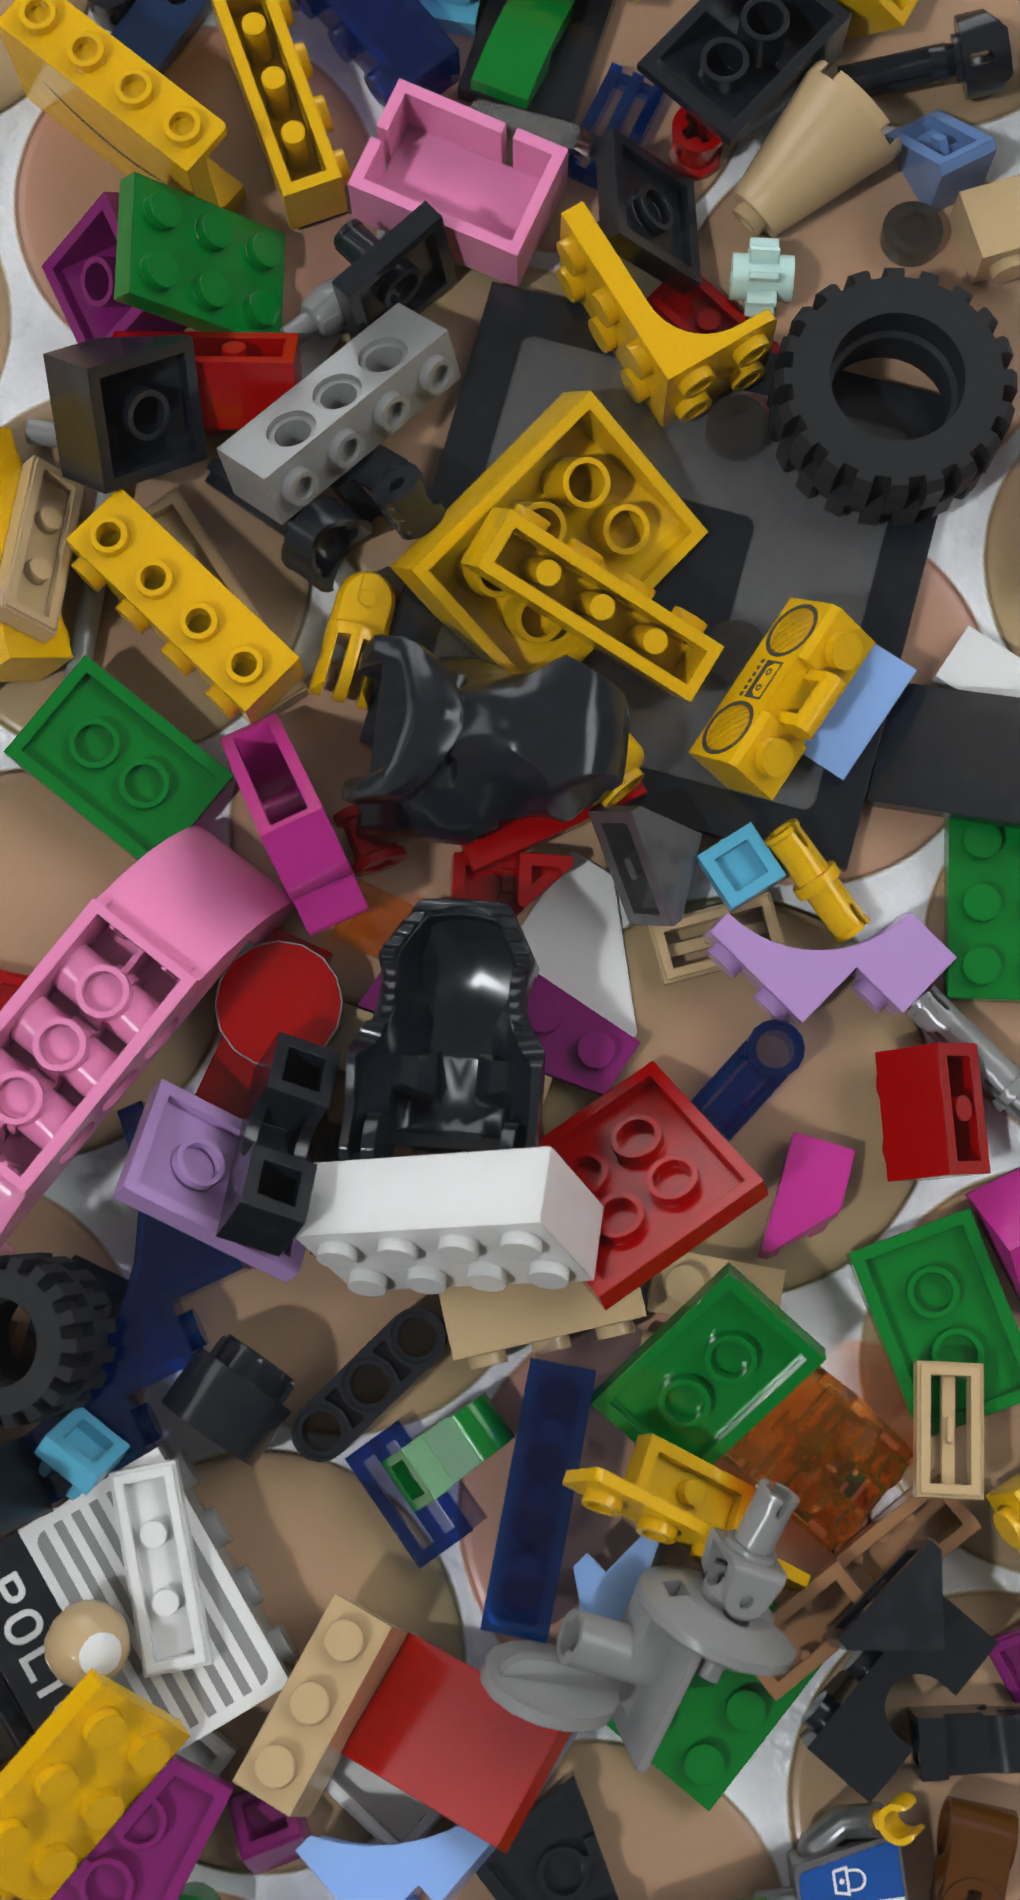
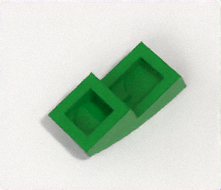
M507 0L478 61L471 79L470 89L526 110L548 74L551 54L573 18L576 0Z

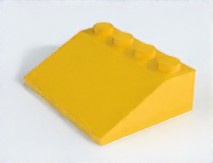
M591 390L563 392L445 511L438 525L428 534L418 538L390 567L422 603L478 657L501 666L511 674H517L544 665L564 655L582 662L595 648L460 564L461 559L492 507L513 510L516 504L519 503L533 510L551 523L546 532L566 545L570 538L580 541L603 556L604 559L600 567L617 578H620L623 572L628 573L651 588H654L708 531Z

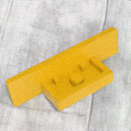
M653 1433L638 1435L624 1479L603 1468L592 1467L566 1470L562 1485L583 1495L581 1504L584 1507L610 1517L623 1515L637 1523L635 1531L638 1534L658 1543L674 1544L676 1542L690 1549L689 1559L698 1565H701L710 1529L716 1528L726 1532L734 1529L737 1530L756 1491V1487ZM777 1559L787 1576L782 1590L808 1588L811 1575ZM781 1591L776 1596V1598L780 1597Z

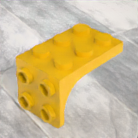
M581 201L561 213L560 241L556 243L560 256V268L556 270L559 284L572 303L581 301L591 317L588 320V326L597 345L604 353L613 351L624 368L620 371V375L629 395L637 404L645 401L661 428L676 419H679L681 423L695 419L711 406L714 397L730 388L734 392L742 391L753 385L764 375V367L768 363L777 325V319L770 309L758 313L729 330L718 333L699 334L674 327L662 319L650 306L585 203Z
M91 1668L0 1772V1897L4 1900H13L15 1896L22 1900H50L190 1738L191 1735L181 1721Z

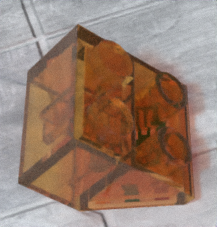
M819 1366L743 1436L723 1459L755 1487L760 1479H769L772 1483L770 1491L774 1482H778L792 1490L799 1497L800 1502L797 1508L793 1510L790 1518L831 1554L835 1555L846 1540L852 1538L859 1531L863 1520L885 1493L902 1479L906 1468L913 1461V1449L857 1394Z

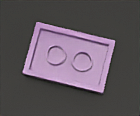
M161 1079L150 1090L112 1198L287 1283L299 1274L306 1247L295 1237L279 1257L216 1237L242 1119ZM307 1153L306 1161L312 1163L324 1162Z

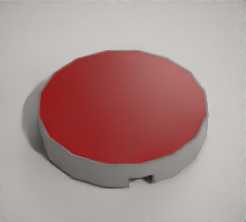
M276 940L254 945L230 963L219 980L214 1007L219 1030L233 1051L257 1066L279 1031L329 1048L341 1029L344 1001L340 980L322 956L303 944Z

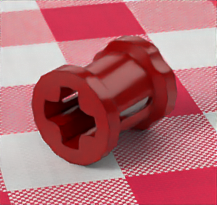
M681 107L672 120L673 139L669 152V162L671 167L686 177L701 181L711 177L718 170L723 141Z
M350 805L341 809L333 816L336 827L344 828L356 862L352 865L356 877H364L382 872L398 865L408 857L404 846H398L396 843L375 844L356 837L358 806Z

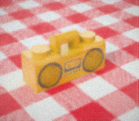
M790 597L688 753L725 787L773 801L807 749L804 745L805 741L812 740L838 698L843 694L875 645V642L842 608L831 603Z

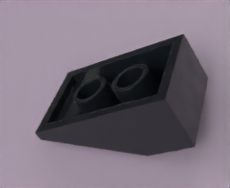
M699 0L637 63V71L728 146H731L783 110L807 71L817 61L824 60L829 62L825 72L841 56L852 14L834 0Z

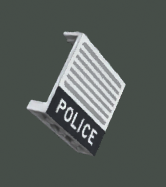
M167 1440L121 1469L178 1458L214 1661L212 1665L144 1678L109 1476H107L87 1496L82 1493L74 1500L69 1499L53 1508L54 1512L31 1521L0 1540V1670L34 1732L41 1727L74 1689L61 1683L50 1671L45 1660L44 1639L54 1619L69 1604L82 1600H101L113 1605L124 1617L129 1628L131 1650L124 1669L112 1680L181 1721L191 1736L177 1752L282 1690L294 1669L292 1662L299 1659L297 1649L287 1630L281 1623L272 1627L259 1603L266 1600V1596L256 1575L247 1564L238 1568L226 1545L231 1543L233 1538L224 1518L214 1506L206 1510L193 1487L200 1483V1479L191 1460L181 1448L173 1452Z

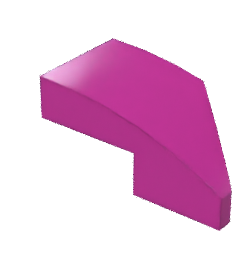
M793 1132L788 1142L776 1195L769 1209L758 1257L767 1260L777 1255L780 1249L806 1236L811 1238L823 1232L828 1222L838 1216L841 1211L856 1150Z

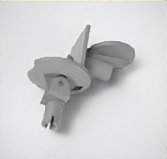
M760 1479L756 1485L755 1494L737 1530L734 1529L726 1532L716 1528L710 1529L701 1560L702 1570L675 1565L648 1567L639 1577L633 1596L620 1621L581 1609H572L562 1622L557 1645L540 1641L512 1640L494 1646L486 1655L480 1667L481 1684L489 1696L504 1709L537 1726L563 1732H589L607 1725L612 1718L635 1769L646 1773L695 1672L707 1681L717 1684L724 1669L732 1672L770 1677L787 1673L793 1663L797 1652L787 1637L774 1624L775 1616L768 1607L786 1583V1573L777 1561L778 1555L774 1549L793 1510L797 1508L800 1502L799 1497L792 1490L778 1482H774L770 1491L769 1489L772 1485L770 1480Z

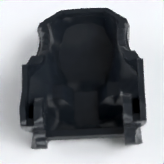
M374 635L360 656L358 673L374 680L372 694L379 700L369 775L346 780L343 787L342 799L358 806L357 838L375 844L425 841L466 846L479 836L497 829L499 821L542 817L560 822L570 821L582 810L588 809L599 801L608 791L621 785L624 780L630 720V706L626 695L608 678L568 655L559 657L524 673L511 674L501 666L484 659L435 656L421 644L402 636Z
M454 898L422 899L417 902L411 913L399 924L379 951L381 986L377 1006L372 1020L365 1021L351 1042L346 1054L345 1108L339 1140L340 1161L390 1158L393 1157L395 1145L467 1151L542 1147L540 1130L546 1054L534 1031H532L527 1012L540 969L515 912L509 905L499 902Z

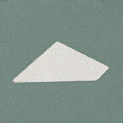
M571 852L569 856H574L573 866L543 893L521 928L539 966V974L632 1037H635L637 1035V1027L614 881L611 874L579 853Z

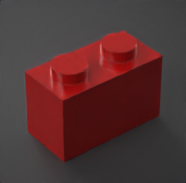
M937 1042L875 1052L877 1070L876 1090L880 1100L883 1130L882 1152L886 1161L888 1182L923 1181L990 1174L977 1043Z

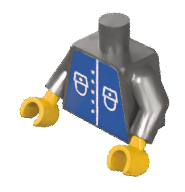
M902 1792L897 1794L886 1806L880 1802L833 1806L801 1834L798 1847L787 1851L791 1886L753 1891V1898L767 1897V1900H908L901 1846L910 1844L924 1830L925 1825L909 1826L900 1819L898 1812L909 1810L917 1802L915 1796L910 1792Z

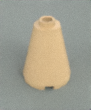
M824 60L817 61L807 71L732 192L738 204L732 210V213L741 225L755 237H758L763 231L771 237L777 236L892 162L902 152V143L899 136L889 145L884 134L881 132L890 121L871 97L843 71H840L833 79L824 74L829 62Z

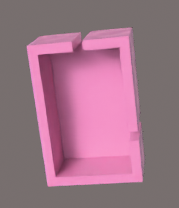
M399 78L376 125L378 139L370 137L347 184L353 218L388 233L419 205L427 201L443 218L453 261L518 288L568 184L569 149L517 128L512 138L513 167L505 165L507 160L506 122Z

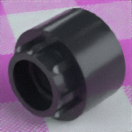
M228 1334L219 1339L211 1352L202 1346L197 1349L161 1402L215 1444L244 1463L254 1467L292 1413V1410L283 1403L294 1389V1379L242 1341Z

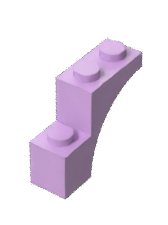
M911 912L897 916L881 931L858 944L831 950L799 949L770 941L743 926L729 913L718 918L702 935L712 944L706 951L711 960L731 978H735L740 972L758 990L752 996V999L770 1018L779 1024L785 1018L792 1024L803 1023L849 975L856 980L851 986L852 991L872 1011L879 1014L885 1009L890 1015L904 1013L957 958Z

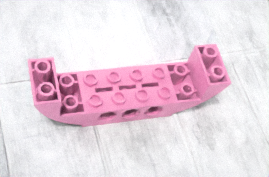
M201 825L186 828L164 840L127 869L97 899L93 898L0 1011V1256L14 1255L16 1253L5 1243L6 1240L247 942L252 946L266 943L275 927L278 928L295 907L286 891Z

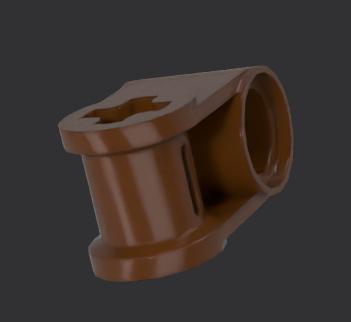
M946 1796L938 1821L937 1853L929 1891L930 1900H966L968 1892H971L978 1900H1005L1009 1872L1015 1859L1018 1843L1019 1822L1015 1810Z

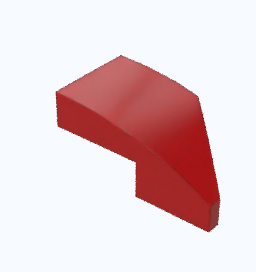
M454 852L451 858L449 898L504 903L510 906L517 917L573 866L574 856L520 852L517 857H512L474 875L464 852Z

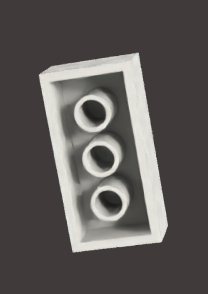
M552 1146L315 1163L318 1166L306 1223L295 1238L316 1256V1260L320 1264L330 1268L347 1284L348 1289L356 1294L379 1297L385 1295L387 1290L411 1289L424 1294H440L445 1291L446 1287L471 1286L481 1291L497 1292L504 1290L506 1285L533 1284L546 1289H561L566 1287L568 1282L594 1281L604 1206Z

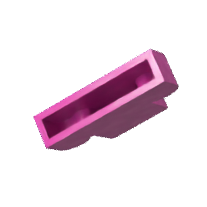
M277 712L219 738L259 836L309 936H314L369 910L324 808Z

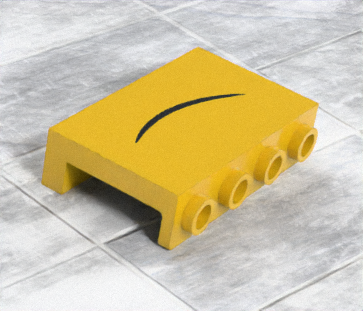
M15 0L0 17V35L27 99L125 176L137 172L231 212L247 197L244 185L208 157L227 135L225 122L67 0Z

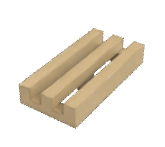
M766 892L758 895L732 913L729 912L725 904H720L683 914L682 921L674 927L647 925L649 938L652 940L654 948L653 952L656 963H658L663 987L722 972L711 959L673 968L671 959L707 950L712 944H710L711 942L707 938L705 939L702 936L667 945L666 934L715 922L727 913L734 917L761 910L763 921L744 926L758 935L768 934L770 941L785 945L771 893Z
M920 1360L913 1363V1497L984 1500V1364ZM931 1375L940 1376L939 1484L931 1483ZM955 1377H966V1485L955 1484Z

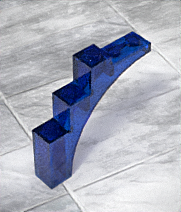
M141 1100L117 1111L129 1149L146 1104ZM139 1210L134 1264L121 1310L115 1321L117 1332L109 1333L108 1345L116 1347L114 1361L103 1363L102 1369L108 1374V1377L101 1388L90 1390L93 1399L83 1406L84 1409L130 1445L124 1457L112 1471L119 1470L150 1452L157 1446L156 1441L163 1438L162 1429L153 1408L148 1402L140 1405L135 1394L180 1374L200 1346L204 1347L209 1344L207 1334L198 1314L194 1309L185 1312L181 1302L251 1270L249 1264ZM66 1416L40 1422L24 1436L38 1472L42 1459L35 1455L34 1452L44 1436ZM55 1470L46 1478L40 1475L51 1505L67 1498L66 1493L72 1486L69 1481Z

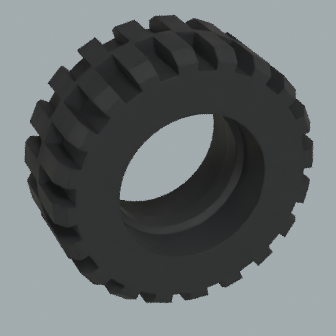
M884 268L881 278L871 279L870 272L865 270L849 275L842 291L838 285L830 284L815 295L812 307H802L791 321L788 336L783 337L776 357L766 405L770 407L767 418L769 439L779 442L776 458L784 472L790 473L795 469L799 472L795 487L808 499L812 498L817 492L827 499L824 510L838 517H841L844 508L860 513L858 523L877 526L881 516H892L894 526L913 524L920 510H924L925 515L932 518L947 511L953 498L963 500L976 487L982 473L987 472L1011 425L1015 412L1012 402L1018 392L1017 372L1013 369H1008L1014 354L1008 338L1001 336L995 339L993 335L998 321L988 308L983 307L977 312L970 306L973 295L958 284L952 291L937 285L940 276L922 271L919 279L904 277V268ZM890 358L906 362L922 371L937 387L946 409L945 422L942 427L933 433L913 440L893 441L875 437L858 428L844 415L835 400L832 391V381L841 370L861 360Z

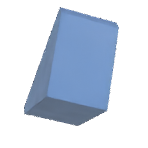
M939 109L885 134L889 145L899 136L902 143V152L895 160L927 216L955 204L960 191L983 185L997 151L993 137Z

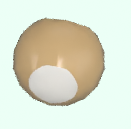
M82 1600L69 1604L54 1619L44 1639L45 1660L50 1671L61 1683L73 1688L91 1668L113 1679L124 1669L131 1650L129 1628L124 1617L113 1605L101 1600Z

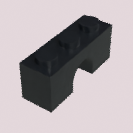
M279 1031L254 1069L216 1237L279 1257L305 1225L318 1164L306 1161V1157L314 1132L321 1118L330 1107L340 1052Z
M944 1595V1652L853 1651L843 1668L849 1674L833 1695L826 1690L823 1691L811 1703L801 1719V1723L806 1728L800 1734V1738L806 1748L869 1803L873 1801L913 1751L906 1740L889 1726L886 1719L885 1702L892 1686L905 1676L924 1674L935 1678L957 1696L998 1644L993 1637Z

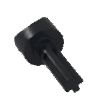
M984 9L954 15L955 33L950 35L951 43L942 42L837 66L838 73L843 71L870 97L942 82L956 76L957 84L962 83L965 98L969 100L999 92L1014 75L1008 27ZM988 51L986 54L969 57L973 53Z
M213 458L207 466V469L211 472L205 479V483L283 536L285 539L281 549V560L285 567L295 571L321 592L329 593L334 591L335 577L344 558L358 542L372 534V526L368 520L328 495L315 498L281 525L234 494L220 458L218 461Z

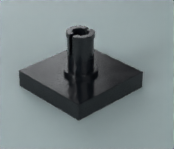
M610 129L595 139L599 221L597 224L617 255L684 295L702 284L694 181L616 129Z
M427 201L419 205L380 240L359 219H353L345 223L334 237L336 251L351 264L331 282L351 340L397 303L421 314L457 282L443 218Z

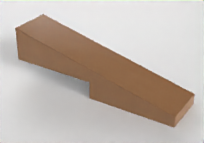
M932 1469L931 1483L939 1484L940 1474ZM913 1487L910 1488L811 1575L807 1589L793 1590L770 1610L775 1616L774 1624L790 1641L797 1655L787 1673L770 1677L756 1675V1677L774 1700L777 1701L839 1650L838 1648L831 1647L822 1636L913 1539L933 1540L942 1550V1559H944L982 1527L981 1524L960 1499L913 1497Z

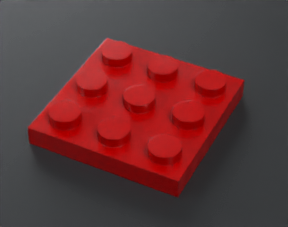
M651 1061L542 1137V1147L552 1146L604 1206L594 1281L582 1282L605 1311L769 1195L764 1180L654 1061Z

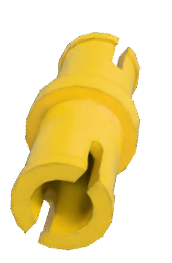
M797 818L786 821L763 840L796 884L792 889L799 901L807 900L833 935L836 943L840 944L851 939L862 931L866 924H869V916L864 914L838 878L841 874L840 868L834 861L827 862L800 826Z

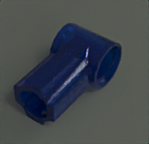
M773 1019L762 1022L753 1029L747 1039L690 1100L728 1142L733 1139L788 1076L799 1067L804 1059L805 1052L802 1035L795 1026L783 1020ZM776 1036L784 1041L789 1051V1059L784 1067L770 1068L759 1060L756 1053V1045L761 1037Z

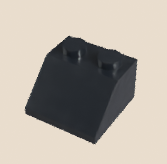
M182 334L94 338L43 354L62 477L107 494L208 459L192 336Z

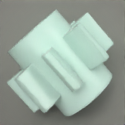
M750 237L747 253H732L729 300L744 301L745 317H753L767 309H770L774 315V307H776L777 302L791 303L795 256L780 255L779 239Z

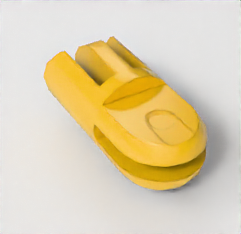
M360 571L347 577L341 584L335 597L330 619L326 625L308 693L320 696L331 665L334 647L337 643L344 646L345 649L331 700L344 704L360 651L363 652L374 635L388 636L395 612L396 596L391 584L383 576L372 571ZM362 676L355 707L368 711L373 692V679Z

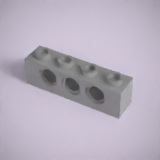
M400 303L394 305L216 448L234 494L279 524L283 525L461 378L448 330Z

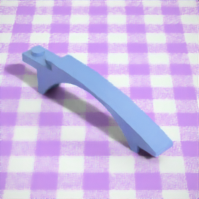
M640 1536L607 1571L586 1553L573 1566L579 1597V1609L620 1621L633 1596L639 1577L648 1567L660 1565L667 1544L658 1543ZM579 1732L571 1733L546 1782ZM458 1825L448 1831L421 1840L386 1845L352 1842L328 1835H321L320 1837L310 1835L295 1851L337 1900H420L418 1896L423 1891L431 1900H453L496 1848Z

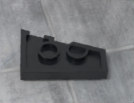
M573 1771L534 1802L507 1854L496 1848L476 1872L477 1876L496 1900H619Z

